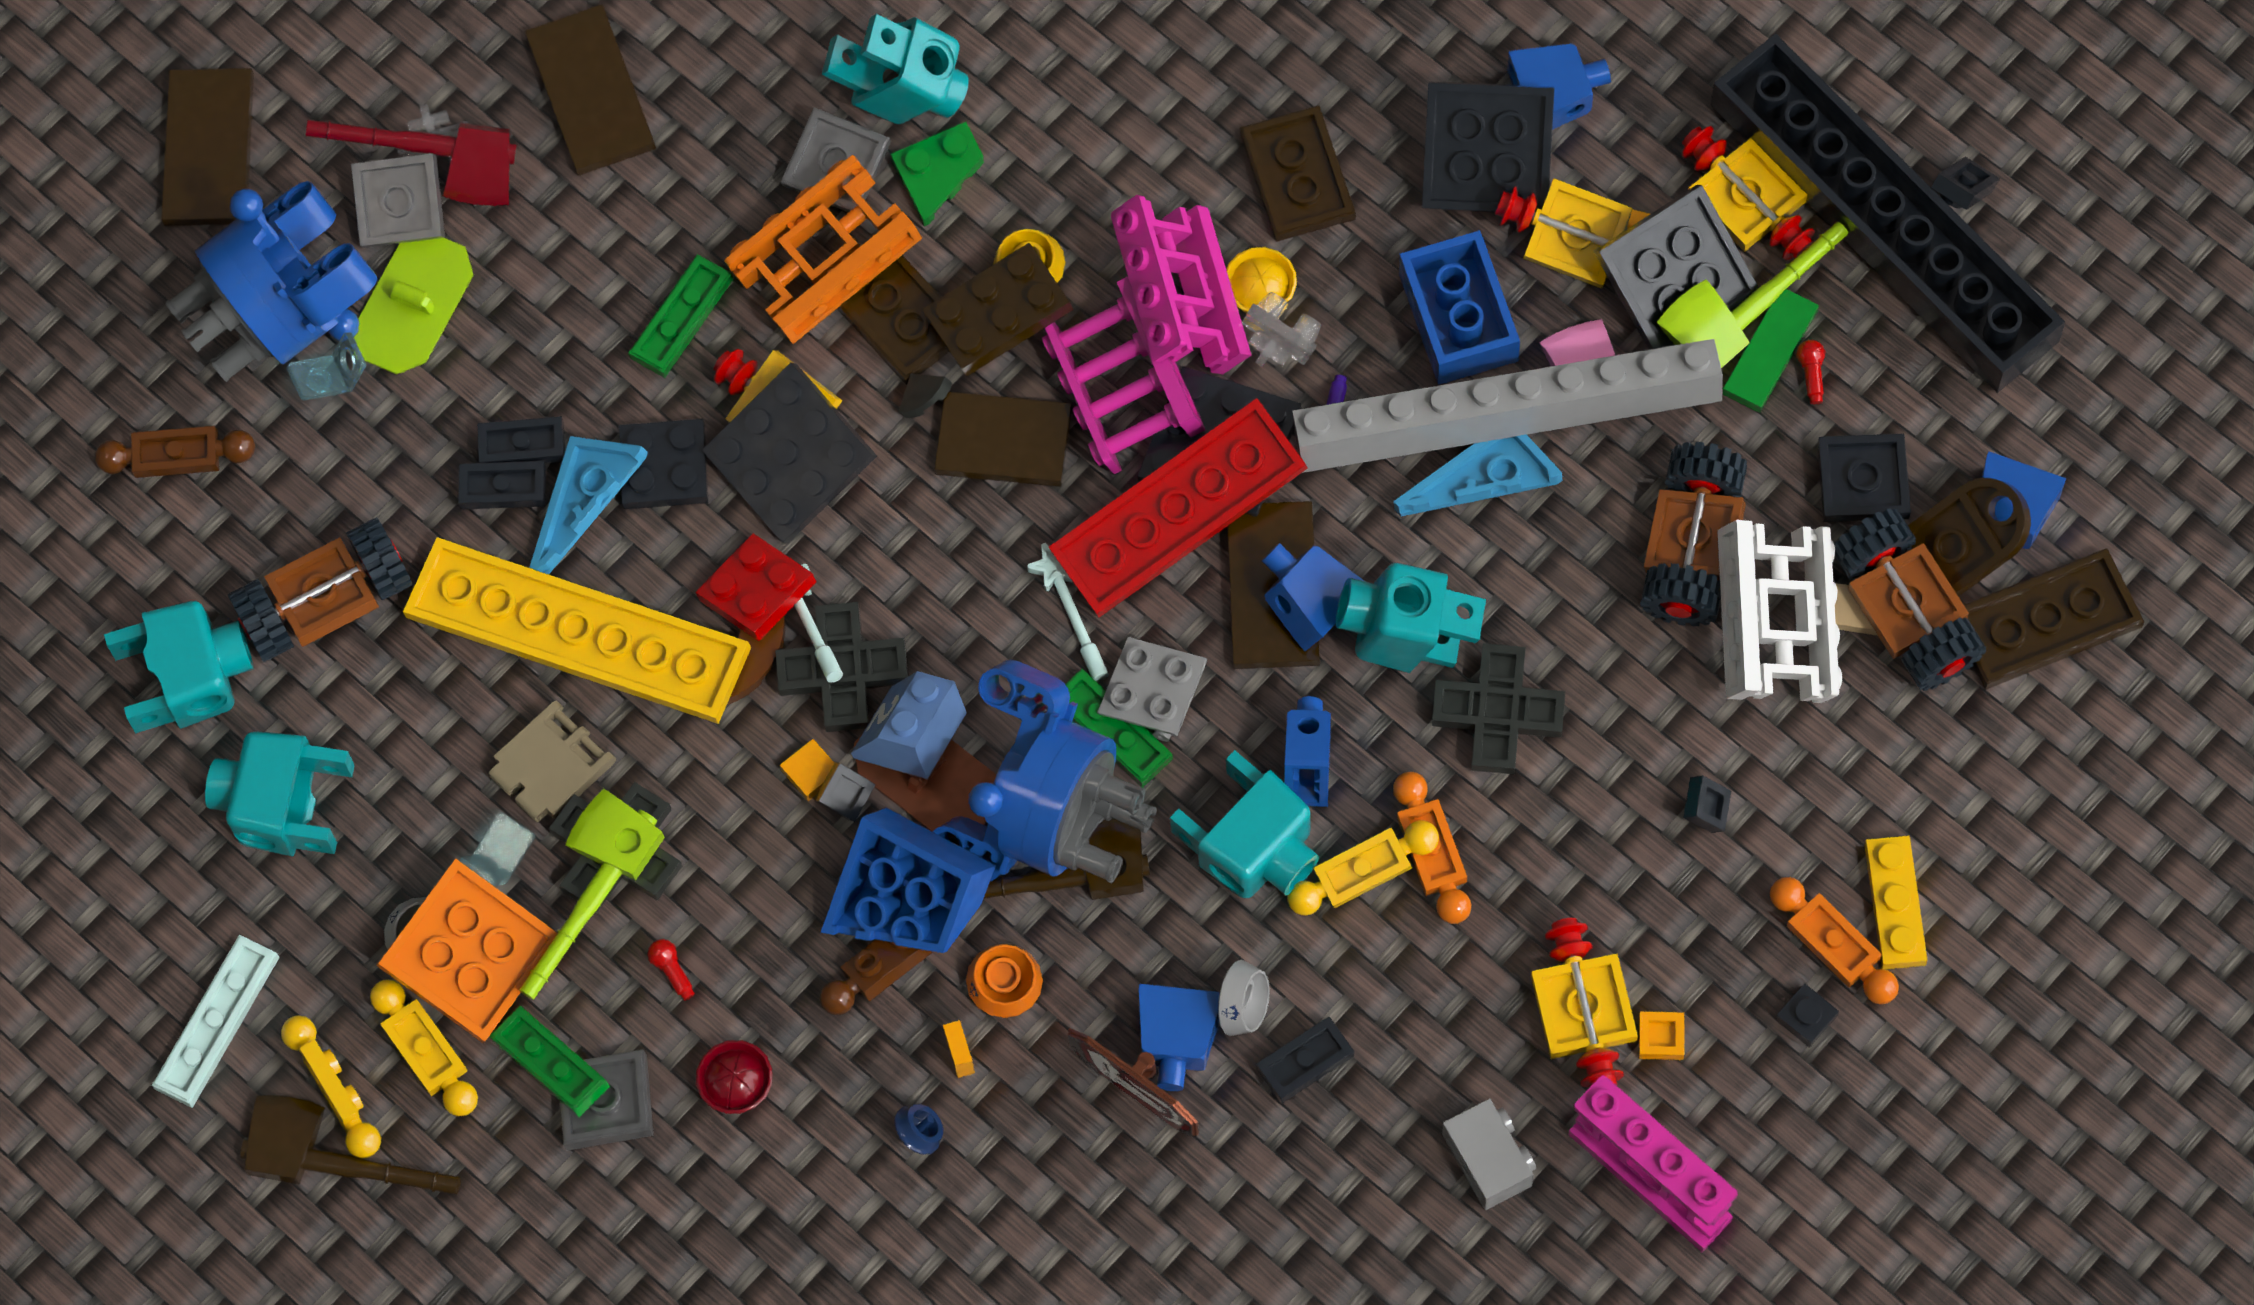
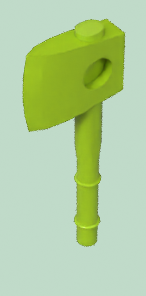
M1837 221L1824 234H1820L1819 238L1791 263L1785 264L1786 267L1774 278L1759 287L1732 312H1730L1712 285L1705 279L1681 295L1657 321V324L1675 345L1714 339L1722 368L1750 343L1742 330L1772 305L1793 282L1800 280V276L1826 253L1834 250V246L1848 235V231L1843 224Z
M604 788L581 813L565 846L601 864V867L578 899L569 918L562 928L557 930L558 934L535 968L530 970V975L519 991L532 1000L535 999L544 984L548 982V978L571 944L575 943V938L598 910L621 874L637 880L665 838L663 832L655 826L657 820L641 809L638 812Z

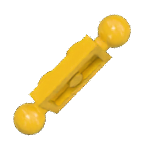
M1415 821L1407 827L1404 837L1399 840L1393 829L1389 828L1314 867V870L1320 881L1316 883L1310 881L1296 883L1292 892L1287 896L1290 908L1299 915H1311L1320 908L1322 899L1327 896L1333 907L1337 908L1412 869L1406 855L1410 853L1417 855L1431 853L1439 842V834L1436 827L1428 821Z
M386 979L375 984L370 994L371 1004L378 1012L391 1016L383 1021L381 1026L432 1097L443 1089V1105L450 1114L466 1116L473 1112L478 1103L477 1091L471 1084L458 1081V1078L468 1071L419 1001L416 999L405 1006V991L394 980Z
M305 1016L289 1018L282 1026L281 1038L288 1048L301 1053L306 1067L347 1133L345 1142L348 1151L358 1158H368L374 1155L381 1145L380 1133L373 1125L362 1122L358 1110L364 1107L362 1101L351 1084L344 1088L337 1077V1074L342 1072V1069L330 1049L322 1052L315 1040L316 1027L309 1018Z

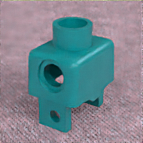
M878 14L870 17L863 46L839 35L831 38L821 74L853 89L851 101L853 106L894 124H903L927 111H931L943 118L951 117L961 106L969 84L968 75L955 68L960 50L957 39L916 17L904 22L894 23ZM843 52L850 57V65L843 61ZM886 69L894 70L899 74L898 77L886 83L883 82V74Z
M1393 563L1382 572L1374 583L1354 578L1346 580L1337 606L1336 627L1358 633L1355 654L1363 661L1410 673L1421 661L1453 668L1457 662L1460 640L1477 643L1480 640L1486 599L1447 590L1448 574ZM1457 607L1466 608L1469 612V618H1461L1457 614ZM1439 634L1446 637L1445 644L1437 642Z
M188 601L143 612L144 622L104 634L107 647L115 661L143 653L148 671L159 679L164 695L124 707L127 720L135 733L174 721L182 729L231 710L234 706V696L228 677L254 670L251 653L239 620L214 628L203 605L197 601Z
M250 732L244 738L239 761L215 758L213 760L206 781V807L208 809L226 811V822L237 842L243 846L292 857L296 849L335 854L337 841L331 829L306 825V823L312 820L316 799L311 790L314 772L352 777L355 765L348 751L311 746L306 736Z
M1234 750L1226 758V773L1248 792L1209 833L1203 830L1180 809L1170 817L1171 832L1198 855L1200 868L1243 899L1252 897L1267 881L1285 896L1289 895L1296 883L1306 880L1319 860V856L1304 843L1311 831L1310 809L1273 771L1269 770L1262 774Z

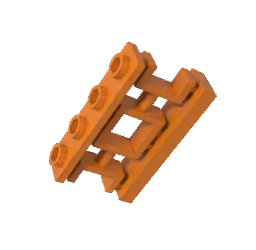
M851 155L846 160L835 163L829 169L827 176L813 187H807L802 190L795 198L793 204L782 213H776L769 217L760 231L749 240H743L736 244L731 250L730 255L724 260L735 277L746 289L763 276L778 293L780 298L765 310L792 344L801 339L841 306L842 303L847 301L922 239L913 222L895 203L878 216L862 198L861 195L876 183L854 155ZM844 194H847L856 207L838 221L829 211L828 207ZM868 219L879 232L862 246H859L849 233ZM828 223L845 244L818 267L813 269L797 251V248ZM782 246L792 259L773 274L763 261ZM804 272L814 285L795 300L786 290L785 286Z

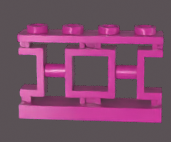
M1135 195L1112 211V223L1152 360L1162 362L1169 357L1170 361L1177 362L1192 352L1193 347L1201 350L1205 367H1209L1211 373L1223 375L1252 356L1208 207L1196 205L1187 212L1184 207H1178L1162 218V220H1156L1151 202L1146 200L1144 196ZM1171 272L1179 274L1184 295L1177 294Z
M1600 1076L1575 1103L1574 1109L1580 1115L1576 1118V1123L1569 1130L1568 1135L1696 1248L1703 1252L1732 1221L1733 1216L1727 1210L1732 1206V1202L1737 1197V1190L1606 1076Z

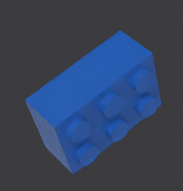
M1481 231L1400 254L1399 276L1438 385L1519 361L1520 339Z

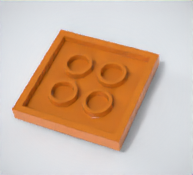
M455 859L376 966L480 1042L484 1043L521 993L519 990L530 975V970L535 968L558 933L462 862Z

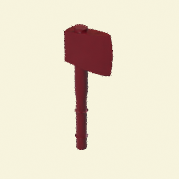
M307 120V137L323 138L327 141L331 139L370 144L373 147L375 145L394 147L409 152L432 153L451 157L443 197L474 205H509L510 164L514 165L516 144H510V129L460 123L457 136L455 137L416 131L377 129L376 126L375 128L331 123L330 121Z

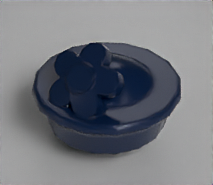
M914 1104L912 1106H903L897 1111L894 1119L895 1129L906 1147L922 1155L932 1154L938 1149L944 1133L943 1124L939 1116L931 1108L922 1104Z

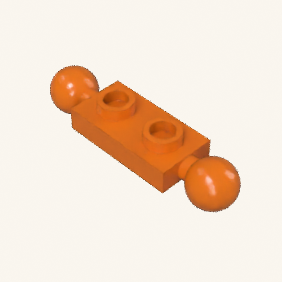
M1411 771L1402 773L1394 782L1393 793L1401 804L1408 806V809L1397 812V819L1403 836L1407 827L1418 820L1432 823L1439 834L1438 845L1431 853L1426 855L1410 853L1424 893L1428 896L1439 892L1440 896L1437 900L1436 908L1440 918L1450 924L1461 923L1468 918L1471 912V901L1468 895L1457 889L1456 886L1467 883V874L1439 799L1425 803L1424 799L1428 792V786L1424 777L1419 773Z
M1782 877L1774 882L1770 890V899L1773 905L1781 911H1792L1795 914L1788 921L1787 927L1848 988L1858 979H1861L1864 982L1863 989L1866 997L1876 1004H1887L1897 996L1899 983L1896 976L1888 970H1876L1873 967L1881 959L1882 954L1820 893L1808 903L1805 900L1804 887L1797 879Z

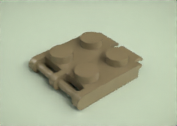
M558 701L552 702L493 756L497 764L488 773L490 778L510 797L521 788L524 789L516 796V803L536 823L541 821L547 814L555 819L574 794L579 797L616 761V757L611 752L604 753L589 738L590 732L584 726L578 727L562 712L564 707ZM555 718L572 733L570 736L553 721ZM583 743L599 760L595 762L580 745Z

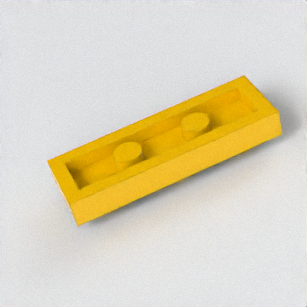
M1910 836L1867 839L1865 842V852L1879 952L1882 954L1881 967L1882 969L1926 966L1928 960Z

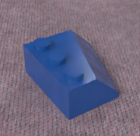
M888 808L863 816L820 933L832 935L840 933L855 936L856 939L868 941L876 939L895 942V945L945 953L981 906L995 865Z

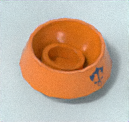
M1010 944L989 946L978 953L969 965L966 977L968 994L975 1005L989 1015L1002 1018L1017 1016L1030 1009L1040 996L1043 983L1040 966L1032 954L1019 946Z

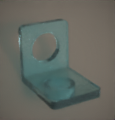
M349 332L343 334L332 355L291 362L287 366V371L302 400H311L352 392L366 368V362L352 333ZM347 349L349 350L353 360L352 371L349 369L346 362Z
M500 813L495 818L472 856H462L459 861L494 886L507 884L535 839V834L506 814Z

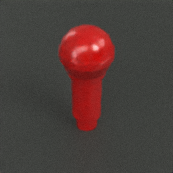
M1813 339L1805 340L1797 347L1796 358L1802 365V368H1804L1807 396L1810 397V404L1823 403L1822 396L1824 395L1821 366L1823 365L1826 351L1819 341Z
M664 938L657 939L651 943L647 951L650 964L659 968L660 971L663 970L676 993L684 1001L692 998L695 993L692 990L691 982L677 962L678 957L675 944Z

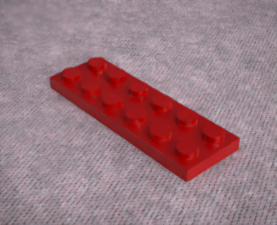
M1256 398L1048 548L1100 618L1308 468L1261 402Z

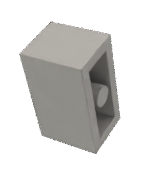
M1491 1099L1443 1122L1442 1131L1445 1141L1485 1211L1532 1187V1171L1536 1170V1165L1528 1149L1524 1145L1518 1148L1510 1133L1515 1130L1504 1108L1497 1110Z

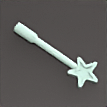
M1043 543L1041 545L1042 559L1028 564V573L1044 577L1045 591H1049L1053 584L1055 585L1081 644L1080 652L1091 677L1096 682L1105 679L1109 675L1096 644L1091 643L1065 581L1071 583L1073 581L1050 551L1049 546Z
M807 564L802 565L803 567L809 570ZM809 590L805 595H811V590ZM801 598L794 606L816 649L815 657L827 681L836 682L842 678L843 673L831 648L825 645L803 598Z

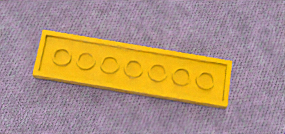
M438 537L432 546L403 610L405 617L410 620L719 724L751 650L748 641Z

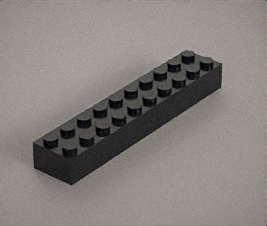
M1776 33L1714 82L1711 106L1746 141L1752 138L1808 194L1807 202L1831 227L1837 221L1845 226L1848 235L1843 239L1996 393L2000 392L2059 343L2065 321Z

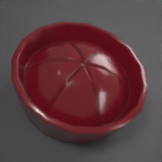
M727 1040L713 1046L702 1056L696 1070V1086L701 1098L712 1109L725 1114H741L755 1108L766 1098L772 1085V1067L767 1055L756 1045L743 1040Z

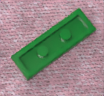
M697 254L628 352L630 359L666 378L734 280L732 273Z
M1785 289L1768 309L1725 384L1722 395L1760 413L1816 316L1819 305Z
M1083 669L1065 684L1070 694L1069 703L1075 702L1078 704L1072 722L1113 739L1116 743L1115 763L1138 785L1144 787L1173 760V754L1145 727L1097 713L1106 691Z
M521 1005L489 1036L494 1044L578 1117L610 1087L605 1078Z

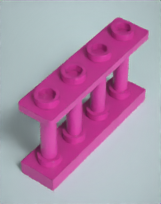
M1128 276L1117 282L1122 297L1117 299L1118 304L1063 332L1053 322L1045 327L1047 335L1042 337L1053 360L1058 358L1063 370L1057 372L1064 390L1068 395L1073 393L1078 403L1077 406L1073 407L1078 423L1083 430L1089 428L1094 441L1088 443L1092 456L1099 466L1105 464L1114 474L1122 471L1115 455L1116 453L1171 425L1174 428L1181 426L1190 437L1206 430L1176 362L1170 361L1169 357L1162 362L1152 360ZM1124 319L1128 322L1134 321L1138 332L1132 334V340L1077 367L1069 349L1070 346ZM1140 354L1143 357L1149 355L1154 367L1148 370V375L1092 402L1084 382ZM1156 389L1159 393L1165 391L1170 402L1164 405L1165 410L1108 438L1101 423V417Z

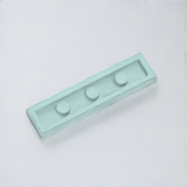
M241 935L238 936L154 1080L152 1086L155 1090L193 1108L280 958L276 952Z

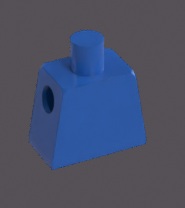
M1573 44L1514 50L1508 54L1507 71L1512 85L1549 86L1555 88L1552 130L1588 114L1592 110V88L1611 83V75L1606 60L1602 59L1583 65L1578 49Z
M1989 451L1981 478H1992L2009 483L2023 495L2030 510L2031 527L2027 541L2022 548L2030 549L2057 505L2066 478ZM2008 497L2000 499L1995 506L1996 517L2000 521H2005L2013 512V504Z
M1278 543L1262 559V562L1279 578L1264 594L1265 600L1304 651L1324 637L1335 625L1337 606L1346 580L1354 578L1364 581L1318 546H1312L1296 559L1281 543Z
M1312 696L1298 699L1297 710L1287 712L1285 784L1307 806L1328 807L1331 713L1323 711V701Z
M1139 984L1142 1053L1149 1052L1155 1058V1066L1159 1067L1157 1083L1159 1088L1167 1091H1182L1184 1089L1186 1070H1205L1220 1023L1218 1016L1220 992Z

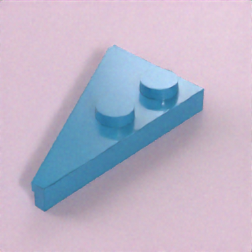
M1527 434L1474 443L1394 501V509L1400 516H1406L1557 485L1563 481L1562 472Z
M570 436L529 568L548 575L552 572L644 462L648 452L642 446Z

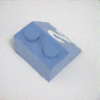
M917 671L892 686L851 752L852 757L928 779L967 713L955 681Z

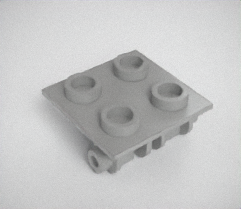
M1128 637L1097 713L1102 716L1155 730L1153 733L1155 738L1168 742L1171 736H1178L1207 663V658Z

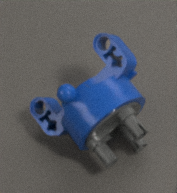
M304 181L295 185L264 209L263 200L256 191L241 189L236 191L230 200V211L236 219L195 250L197 257L201 261L199 264L202 271L194 276L195 281L171 300L165 302L173 315L182 324L188 317L212 301L210 304L212 309L181 330L185 338L189 340L203 330L202 334L190 342L197 352L226 329L230 332L234 329L239 332L238 336L240 339L210 360L219 375L228 382L232 376L256 359L259 362L267 355L274 356L284 365L327 331L330 336L338 341H348L354 338L359 330V319L354 312L347 308L374 287L377 275L350 243L337 246L313 265L301 253L300 249L326 231L336 218V212L310 181Z
M1016 660L1003 661L981 676L978 685L979 693L988 705L1022 719L1015 743L1005 756L994 783H979L969 793L968 804L971 810L976 815L985 817L988 826L967 817L959 816L950 819L932 832L948 841V833L954 834L959 841L960 847L994 864L995 869L990 881H993L1002 874H1007L1016 862L1019 861L1051 876H1058L1066 868L1074 871L1080 868L1112 883L1121 869L1123 858L1089 844L1091 834L1103 820L1110 821L1112 818L1139 829L1143 833H1147L1154 821L1150 816L1156 815L1157 808L1143 803L1146 793L1145 788L1137 787L1113 776L1116 762L1115 741L1072 722L1078 704L1075 702L1069 703V690L1063 681ZM999 675L1004 676L1009 681L1010 692L1001 687Z

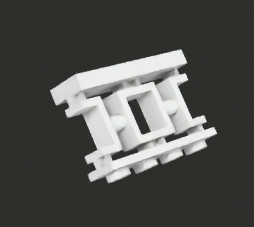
M1736 520L1718 529L1726 699L1742 700L1749 696H1753L1754 699L1767 697L1773 694L1772 678L1799 680L1800 701L1812 700L1813 703H1823L1838 696L1842 683V672L1838 666L1837 658L1840 631L1835 622L1837 586L1833 582L1832 562L1835 557V545L1831 540L1830 527L1820 526L1816 529H1811V527L1803 526L1791 532L1792 547L1765 545L1764 524L1756 523L1753 525L1752 521ZM1754 559L1771 560L1772 579L1759 578L1755 580ZM1788 561H1804L1805 581L1789 580ZM1768 594L1795 595L1796 631L1770 630ZM1759 644L1775 645L1776 664L1763 663L1760 665ZM1809 645L1810 666L1794 665L1793 646Z

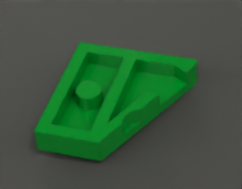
M967 122L891 154L892 163L924 227L935 219L934 214L947 199L952 200L960 191L964 180L972 177L984 163L983 154Z

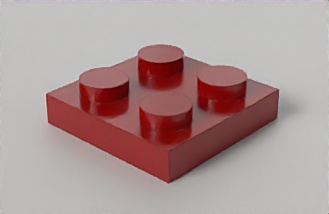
M753 533L696 591L700 602L757 641H760L814 586L816 579L811 571Z

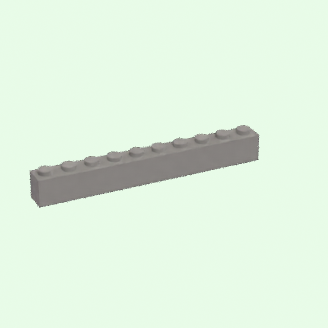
M1709 339L1293 410L1295 438L1298 453L1308 468L1304 472L1720 402L1722 401L1723 374L1715 340Z

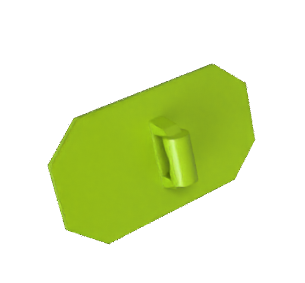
M446 238L399 243L358 318L359 330L354 340L361 360L396 375L427 362L474 276L465 246Z

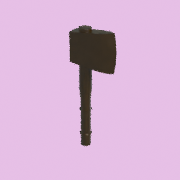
M1112 818L1110 821L1103 820L1091 834L1089 844L1123 858L1121 869L1112 883L1080 868L1075 871L1066 868L1058 876H1051L1042 871H1036L1014 877L1002 878L1001 876L1000 879L990 881L984 899L998 896L1005 898V895L1044 892L1088 885L1092 900L1144 892L1143 876H1149L1150 871L1147 854L1142 855L1141 831Z
M257 1095L249 1137L244 1138L241 1148V1159H246L244 1170L249 1176L300 1184L305 1170L348 1178L378 1180L385 1182V1184L389 1182L429 1189L432 1192L440 1191L457 1194L459 1191L460 1177L441 1174L439 1171L429 1172L395 1166L391 1163H378L351 1155L313 1149L325 1107L293 1097L277 1095Z

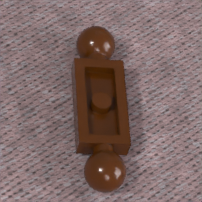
M216 426L131 433V447H125L122 443L114 440L102 443L96 450L95 461L100 470L108 474L119 473L128 464H132V473L135 478L219 471V457L224 456L233 463L248 461L255 452V442L253 437L243 430L230 431L223 439L218 440Z
M874 940L840 967L847 980H834L823 987L820 993L821 1005L825 1011L832 1015L845 1014L853 1007L855 995L858 992L870 1002L934 951L895 945V942Z

